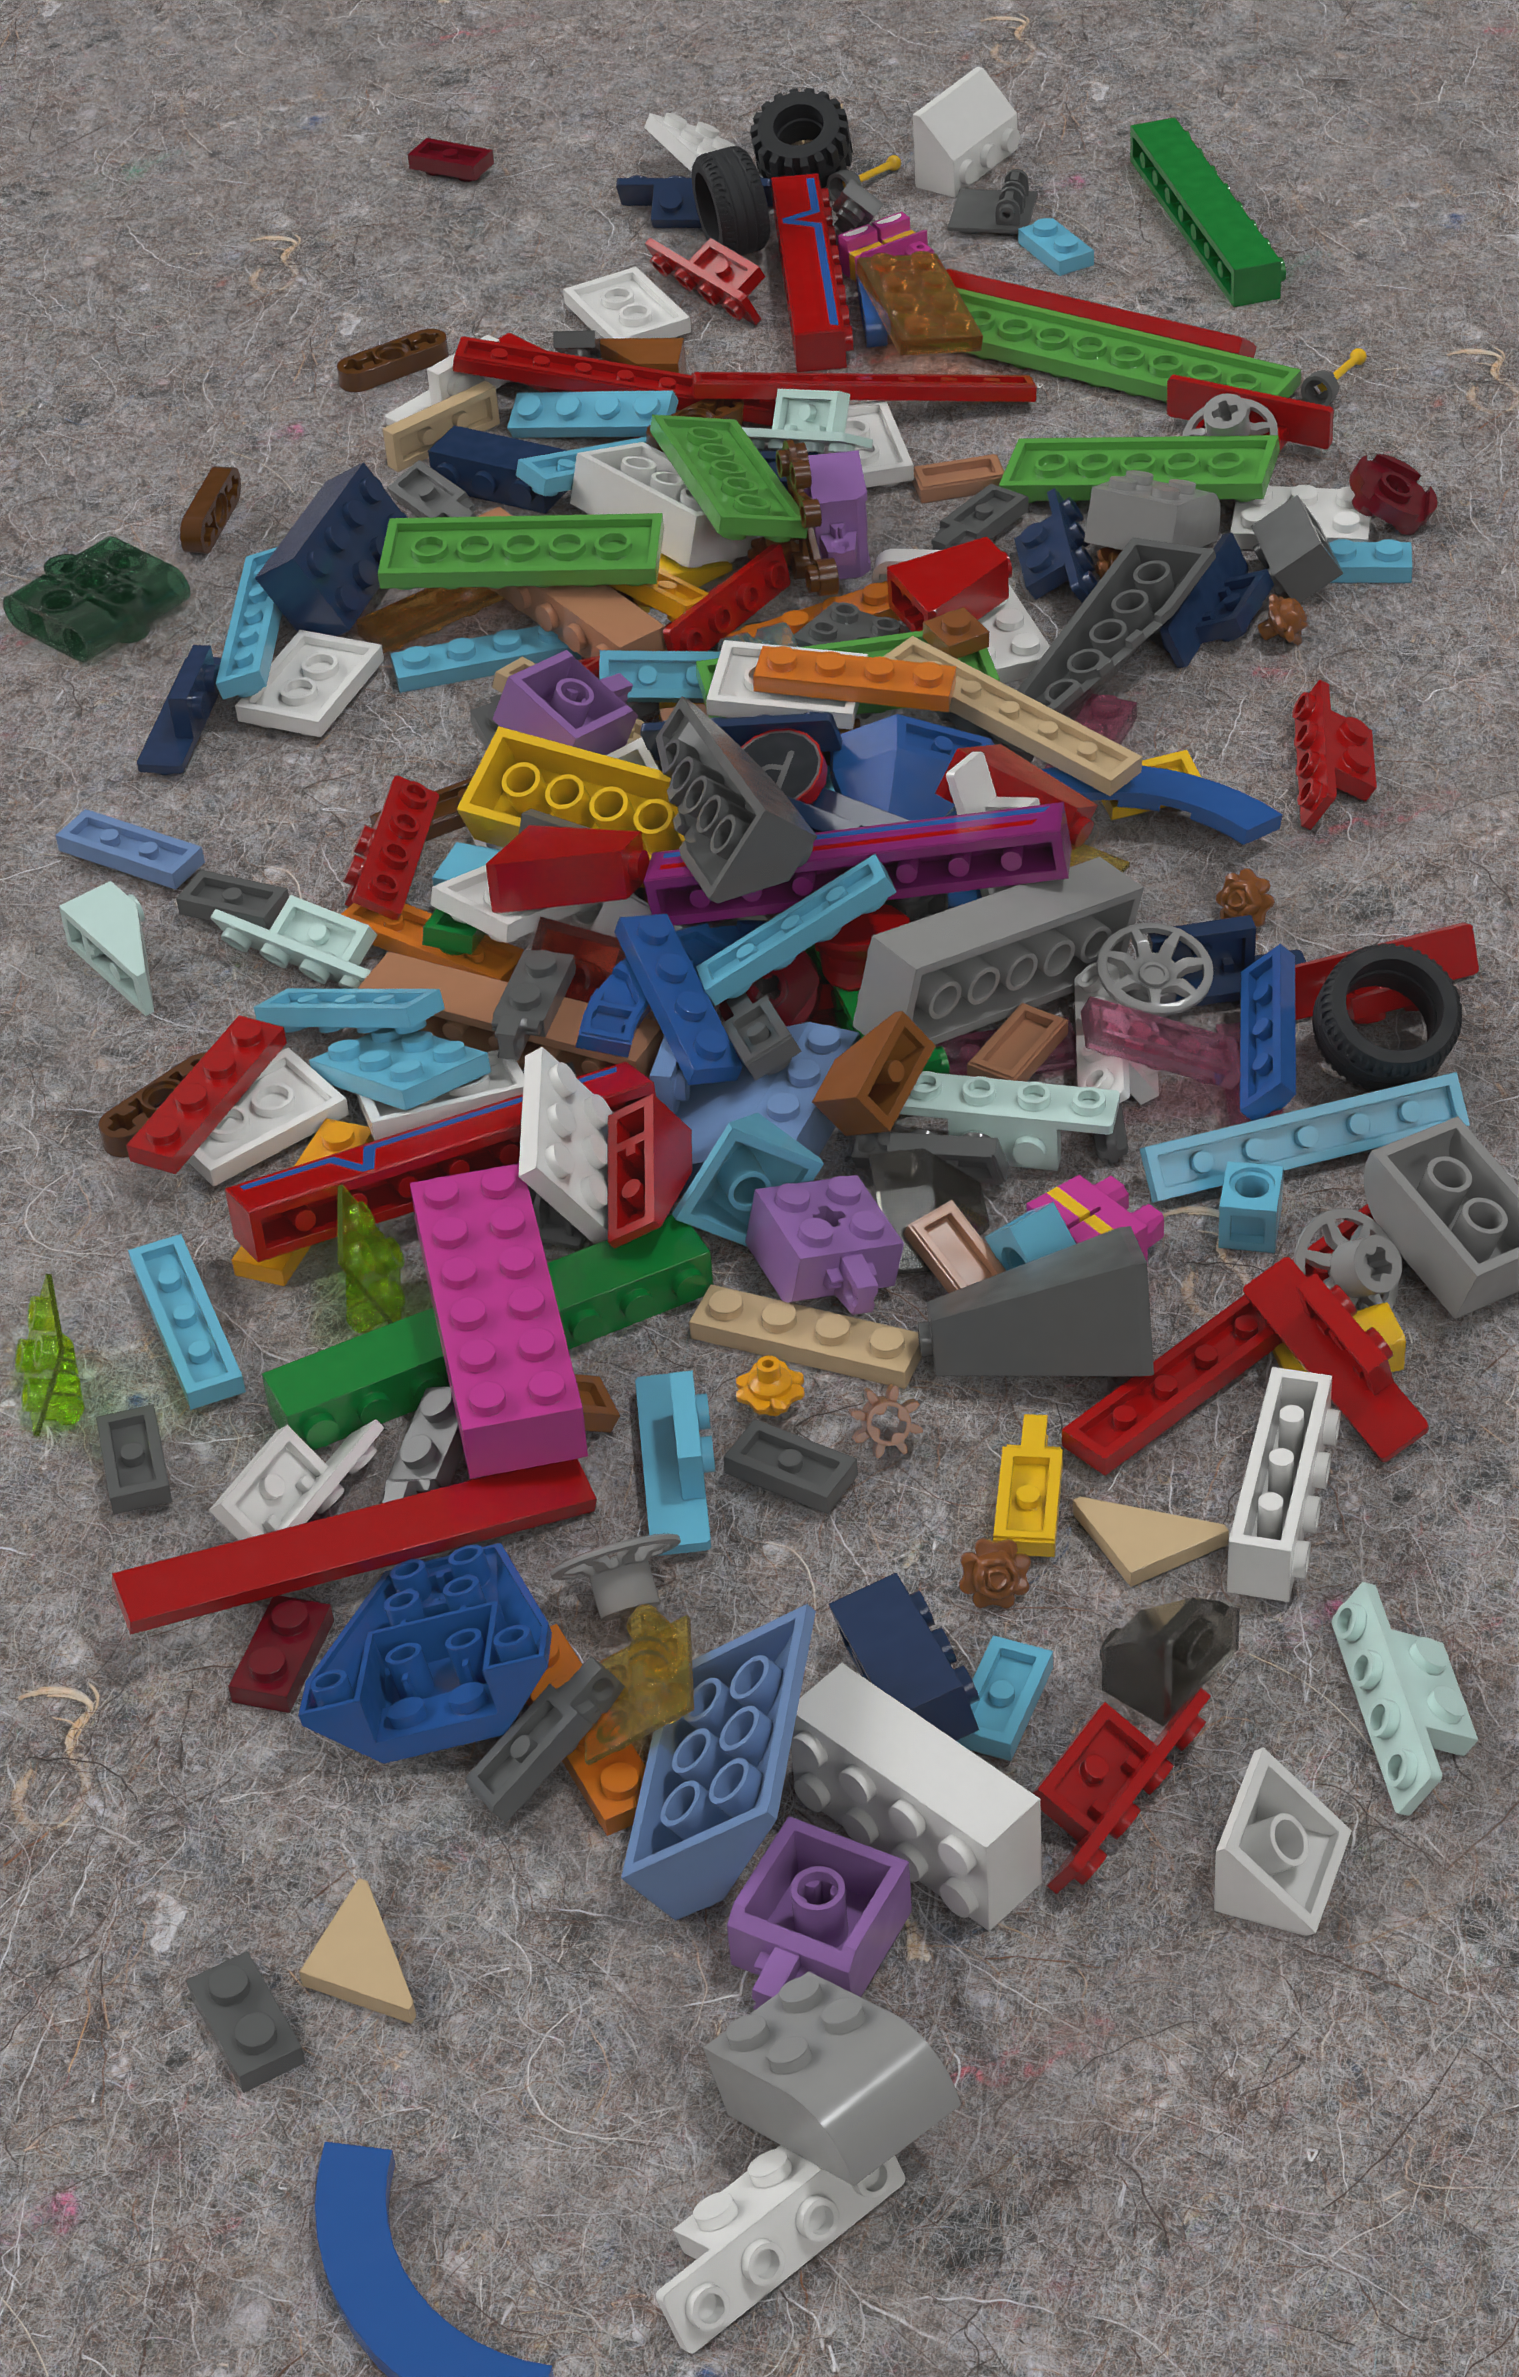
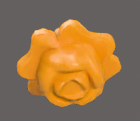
M763 1356L752 1366L748 1373L736 1378V1387L739 1389L736 1392V1400L739 1403L749 1405L759 1415L766 1414L776 1417L787 1412L791 1403L805 1397L804 1388L801 1386L804 1383V1375L801 1372L790 1370L785 1362L779 1361L774 1356Z

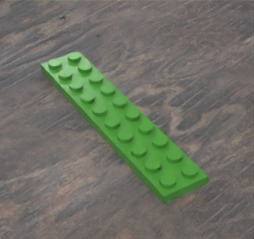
M925 281L886 317L887 333L903 337L907 341H921L937 345L943 350H958L974 354L980 359H994L1011 363L1017 368H1031L1047 372L1058 378L1068 377L1084 381L1094 387L1104 386L1125 391L1126 394L1131 396H1145L1162 400L1166 404L1167 380L1173 374L1289 398L1301 385V369L930 281Z

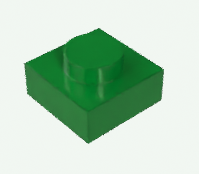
M436 908L423 926L422 945L439 948L442 952L450 955H472L486 933L467 923L455 921L451 915Z

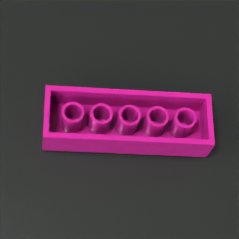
M519 1163L410 1183L416 1228L469 1478L472 1479L588 1457L583 1407L529 1188L519 1178Z

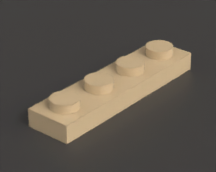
M712 1284L689 1321L691 1339L763 1356H774L780 1360L885 1385L892 1383L902 1389H906L922 1358L918 1332Z

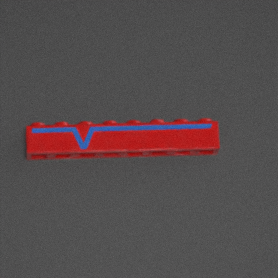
M818 173L772 177L773 212L797 372L847 368L846 352L854 351L853 332L850 325L849 308L846 305L845 285H843L842 267L839 261L838 245H836L835 226H833L828 188H821Z
M626 1061L576 1077L593 1094L600 1095L613 1112L651 1094L656 1096L654 1082ZM523 1094L225 1188L234 1238L257 1262H262L414 1212L410 1183L518 1164L520 1158Z

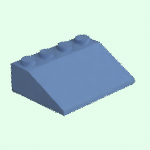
M812 1022L787 1026L802 1052L792 1057L791 1062L783 1070L772 1075H764L755 1081L735 1049L743 1065L737 1081L691 1085L689 1100L681 1101L676 1116L692 1130V1173L679 1195L683 1196L728 1123L757 1112L819 1157L836 1126L812 1101L834 1060L860 1040L859 1032Z
M808 1604L666 1673L621 1879L675 1921L724 1900L777 1820L816 1613Z

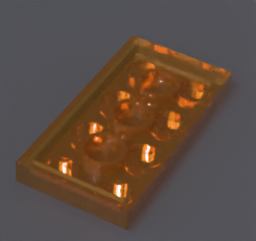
M916 251L911 255L896 256L887 253H877L872 257L857 258L856 273L900 356L981 351L983 335L937 253Z

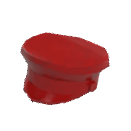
M882 905L876 911L861 914L842 926L839 933L833 938L815 943L816 952H820L823 974L829 983L848 992L860 990L872 936L911 923L910 918L891 905Z

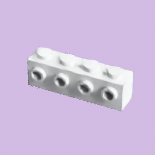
M1272 1367L1228 1541L1227 1592L1289 1602L1294 1578H1306L1311 1542L1303 1541L1305 1532L1316 1534L1321 1497L1314 1496L1315 1488L1326 1489L1331 1453L1324 1452L1325 1445L1336 1446L1340 1427L1341 1410L1330 1409L1331 1375Z

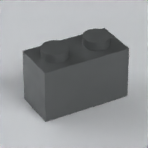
M1298 495L1251 526L1259 542L1253 546V550L1268 570L1274 583L1273 589L1278 594L1286 591L1291 598H1295L1300 603L1343 574L1320 524Z

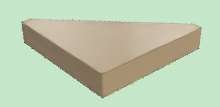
M1081 1496L1073 1499V1515L1130 1587L1228 1545L1229 1530L1224 1524Z
M358 1878L299 1971L302 1986L412 2024L416 2018L413 1999L368 1881Z

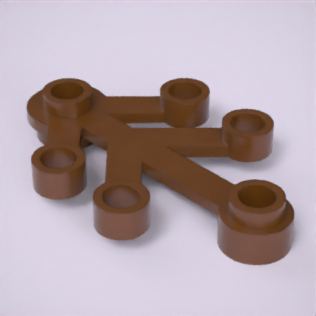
M792 439L784 440L782 450L776 451L777 472L780 478L786 477L788 492L799 506L801 524L804 529L808 528L806 538H790V541L799 540V551L791 552L790 556L793 577L795 580L805 579L808 592H816L819 597L838 594L839 575L835 559L833 557L821 559L813 527H820L822 523L820 503L817 498L812 499L803 490L811 488L812 485L806 445L804 442L794 443Z

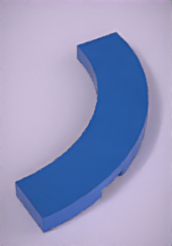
M1142 766L1140 774L1113 795L1108 796L1056 767L1041 769L1091 801L1118 800L1117 807L1159 812L1160 805L1190 812V819L1192 821L1211 827L1242 845L1279 830L1283 814L1265 803L1236 789L1191 774Z
M738 920L736 926L710 928L708 924H700L677 930L676 932L699 977L696 966L768 921ZM624 958L613 968L612 974L591 996L583 1014L575 1048L622 1057L629 1056L635 1033L645 1016L652 1009L627 958Z
M324 2142L317 2173L315 2197L317 2240L327 2282L338 2310L357 2343L375 2365L388 2377H554L552 2365L522 2360L498 2352L471 2339L440 2316L416 2290L402 2267L391 2237L389 2218L390 2188L396 2164L393 2150Z

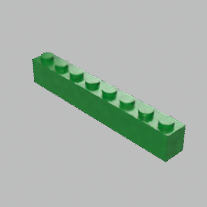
M1175 117L1130 125V162L1231 305L1238 307L1280 299L1281 282H1284L1286 279V267L1283 258L1278 257L1271 248L1269 239L1263 237L1257 228L1255 220L1249 218L1244 211L1242 203L1234 198L1228 184L1223 183L1217 175L1215 166L1209 164L1204 157L1202 149L1198 148L1192 141L1189 131H1185Z
M673 1215L667 1216L661 1227L617 1248H613L608 1243V1240L547 1263L568 1350L704 1297L711 1284L714 1285L710 1250L691 1225L675 1220ZM433 1307L261 1373L269 1412L278 1429L288 1425L313 1451L347 1438L351 1433L375 1419L383 1424L417 1410L428 1387H450Z

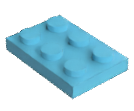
M383 1028L356 1040L349 1039L335 1042L328 1047V1052L309 1060L311 1068L332 1086L405 1111L491 1073L487 1052L465 1046L461 1041H449L433 1036L429 1031L398 1034L395 1028Z

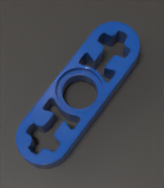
M877 267L856 269L858 302L866 348L887 346L886 314Z

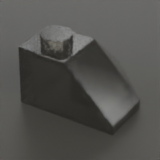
M925 1148L869 1155L871 1196L904 1242L897 1278L933 1274L903 1234L907 1225L952 1200L979 1236L989 1229V1216L981 1183Z
M1192 1597L1140 1610L1122 1629L1115 1628L1112 1630L1102 1644L1099 1658L1102 1661V1691L1164 1727L1177 1710L1203 1687L1239 1650L1240 1607L1227 1601Z

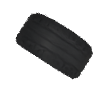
M730 146L698 156L692 166V188L697 213L707 241L712 238L741 256L762 250L770 237V219L763 185L751 156L739 146Z
M1393 943L1373 944L1347 955L1338 962L1328 975L1313 1008L1312 1027L1314 1039L1318 1050H1321L1322 1057L1325 1058V1062L1331 1064V1069L1336 1071L1340 1077L1344 1076L1347 1082H1352L1355 1086L1360 1085L1361 1088L1370 1089V1091H1379L1425 1080L1432 1077L1439 1070L1452 1051L1462 1026L1460 995L1458 994L1457 987L1453 986L1454 982L1452 978H1449V974L1446 971L1444 972L1442 970L1443 967L1438 965L1434 959H1429L1427 954H1422L1419 950L1414 951L1412 947H1404V945L1396 946ZM1371 986L1385 987L1403 994L1416 1005L1422 1014L1427 1029V1042L1409 1050H1391L1373 1044L1363 1037L1351 1022L1346 1007V995L1357 989Z

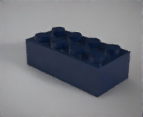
M363 462L324 483L255 579L297 632L305 630L339 636L350 631L380 587L378 569L389 519L408 517L401 512L385 491L381 481L373 475Z

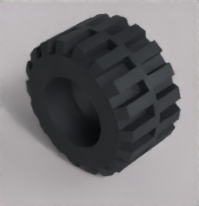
M796 88L790 89V93L786 95L779 93L774 96L773 102L766 101L761 106L762 112H756L753 118L754 125L751 126L750 133L757 169L763 178L769 179L772 177L818 173L820 186L824 188L827 186V179L831 174L840 170H846V167L851 166L853 149L846 112L844 109H841V104L836 98L830 99L829 94L824 91L816 94L813 88H806L804 92H798ZM801 140H813L803 145H791Z

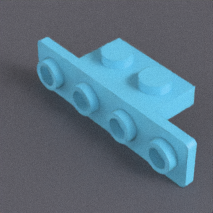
M693 1370L637 1377L635 1385L649 1535L669 1533L680 1536L681 1543L678 1546L658 1556L707 1551L711 1548L704 1473L716 1472L712 1436L700 1437L699 1430L711 1429L707 1393L695 1395Z

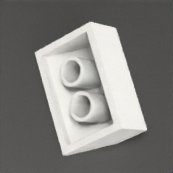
M974 68L913 114L915 187L955 198L958 196L960 189H967L1018 149L1020 133L1017 129V112L984 68Z

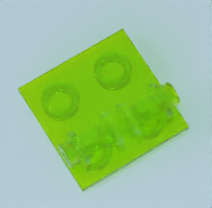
M343 1184L339 1185L338 1264L346 1273V1322L355 1332L367 1333L381 1323L387 1322L391 1324L402 1319L401 1307L405 1305V1295L401 1287V1268L404 1267L405 1261L402 1250L393 1237L386 1238L375 1225L374 1217L368 1206L363 1201L357 1202Z
M48 1273L45 1275L40 1296H32L30 1299L27 1315L28 1337L27 1339H19L15 1353L16 1372L24 1373L25 1379L22 1387L21 1406L23 1412H30L34 1436H40L44 1420L58 1421L66 1426L73 1425L79 1421L80 1416L85 1410L74 1344L69 1337L62 1333L52 1274Z

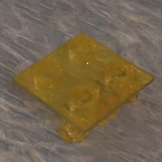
M644 1604L638 1606L628 1617L627 1630L633 1641L624 1649L599 1661L625 1688L608 1712L602 1713L598 1722L593 1724L594 1726L585 1735V1763L588 1766L614 1752L623 1750L629 1744L667 1724L676 1722L682 1716L694 1710L691 1618L688 1615L670 1623L658 1612L656 1607Z

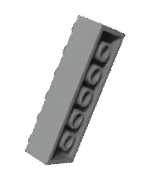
M1098 857L1070 867L1069 879L1020 884L873 935L867 952L868 956L861 989L858 993L853 1027L863 1035H866L894 1012L903 1011L936 1045L1005 1019L1021 1003L1037 1007L1074 993L1075 977L1087 966L1097 962L1099 951L1104 942L1118 930L1135 924L1144 887L1103 858ZM1131 937L1116 944L1112 951L1127 953Z

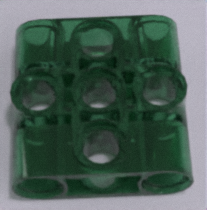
M107 536L77 555L61 554L48 559L43 566V575L4 597L3 609L9 621L19 631L84 663L118 642L134 643L147 637L150 633L149 623L187 601L190 597V587L183 573L174 565L116 537Z

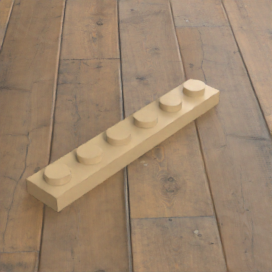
M911 636L883 656L892 660L921 663L935 662L940 665L957 666L956 685L949 711L1108 796L1113 795L1141 773V755L914 636Z

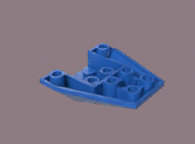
M895 714L840 734L843 740L841 750L830 751V780L836 793L910 821L955 816L957 812L954 803L943 799L935 794L957 748L995 744L991 738ZM980 889L948 893V909L982 898Z
M501 1543L485 1547L467 1545L455 1550L448 1556L428 1561L410 1559L401 1562L392 1570H387L383 1573L306 1680L298 1714L302 1726L383 1764L502 1736L509 1730L548 1667L552 1636L549 1623Z

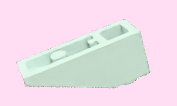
M109 881L60 905L59 909L68 946L145 1016L153 1013L154 1006L146 945L141 926L145 916L136 897L132 894L126 895L112 881Z

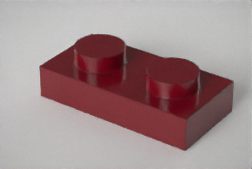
M426 138L407 154L409 169L425 171L426 174L432 176L446 175L457 177L460 181L464 182L476 181L494 164L492 149Z
M281 1595L272 1597L228 1685L232 1703L290 1713L334 1623L331 1604Z

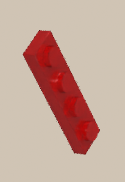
M239 1015L126 1145L130 1162L177 1174L287 1044L284 1027Z

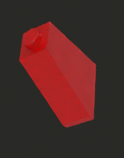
M986 536L888 566L889 607L911 632L923 631L924 621L962 607L979 620L1009 598L1008 578H1011L1013 573L1010 558L1005 551H1001Z
M1001 744L957 748L935 794L943 799L954 803L946 779L947 772L971 752H983L997 797L1038 798L1040 805L1064 802L1072 850L1080 847L1090 836L1094 827V821L1091 818L1098 807L1091 800Z
M527 826L486 863L492 912L505 913L628 899L644 883L650 863L649 854L643 848L642 831Z

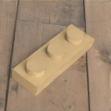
M483 381L382 428L388 466L400 472L414 465L418 460L423 461L429 458L428 450L454 425L483 432L499 425L500 418L496 387L487 381Z

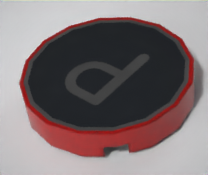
M791 728L774 729L752 737L741 746L769 775L783 793L790 798L810 805L817 799L826 784L828 771L826 761L819 744L807 733Z

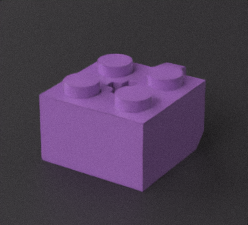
M859 450L808 455L812 485L811 488L803 490L812 499L817 498L820 503L822 523L820 527H813L821 559L831 557L835 559L839 579L862 577L871 570V562L867 543V512L865 501H867V490Z
M565 650L509 676L492 720L503 728L598 754L608 755L626 745L638 715L626 704L628 692L632 690L633 684L621 673L599 680L569 651Z
M858 1175L836 1176L831 1179L795 1184L786 1183L781 1186L755 1189L745 1243L781 1300L792 1303L836 1295L852 1315L873 1312L875 1306L874 1297L877 1295L878 1289L895 1286L904 1242Z
M788 1816L734 1901L727 1923L731 1965L759 1975L752 1988V1998L756 2003L753 2009L756 2010L778 1994L787 1982L803 1976L808 1971L861 1997L912 1912L909 1861Z

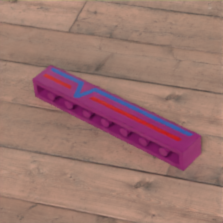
M1064 802L816 832L817 838L813 842V850L809 859L803 866L797 867L789 881L721 903L708 899L682 860L679 849L652 853L644 885L651 915L668 914L674 926L782 913L874 854H876L886 869L894 885L896 893L887 898V900L1069 879L1072 848Z

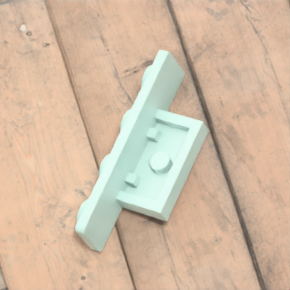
M778 389L772 429L742 427L758 450H764L765 443H768L769 449L782 450L783 441L792 439L794 443L804 442L807 452H818L819 454H824L825 446H829L828 452L837 453L855 451V448L872 449L873 439L845 433L850 394L840 391Z
M293 895L289 896L270 930L218 909H215L210 917L223 931L221 939L233 948L242 952H247L250 947L259 950L260 955L266 960L282 968H286L288 963L296 965L304 975L316 982L325 984L328 979L338 982L342 989H358L360 984L371 973L370 970L361 967L360 964L377 936L375 931L367 924Z
M922 1071L900 1114L948 1119V1135L963 1136L966 1133L977 1132L988 1135L991 1138H998L1009 1166L1058 1171L1061 1159V1130L1105 1135L1112 1134L1120 1104V1093L1117 1090L1098 1089L1095 1087H1076L1045 1084L1035 1081L1025 1082L993 1079L983 1076L973 1077Z
M1362 1582L1347 1601L1338 1608L1332 1618V1626L1394 1810L1398 1814L1410 1816L1442 1779V1772L1434 1749L1465 1756L1478 1741V1737L1444 1644L1428 1637H1419L1391 1629L1376 1585Z

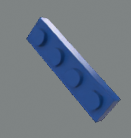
M668 914L619 917L614 933L688 1085L737 1081L743 1065L704 990Z
M1281 943L1241 971L1240 1112L1251 1121L1262 1119L1272 1111L1281 1110L1296 1095L1295 955Z

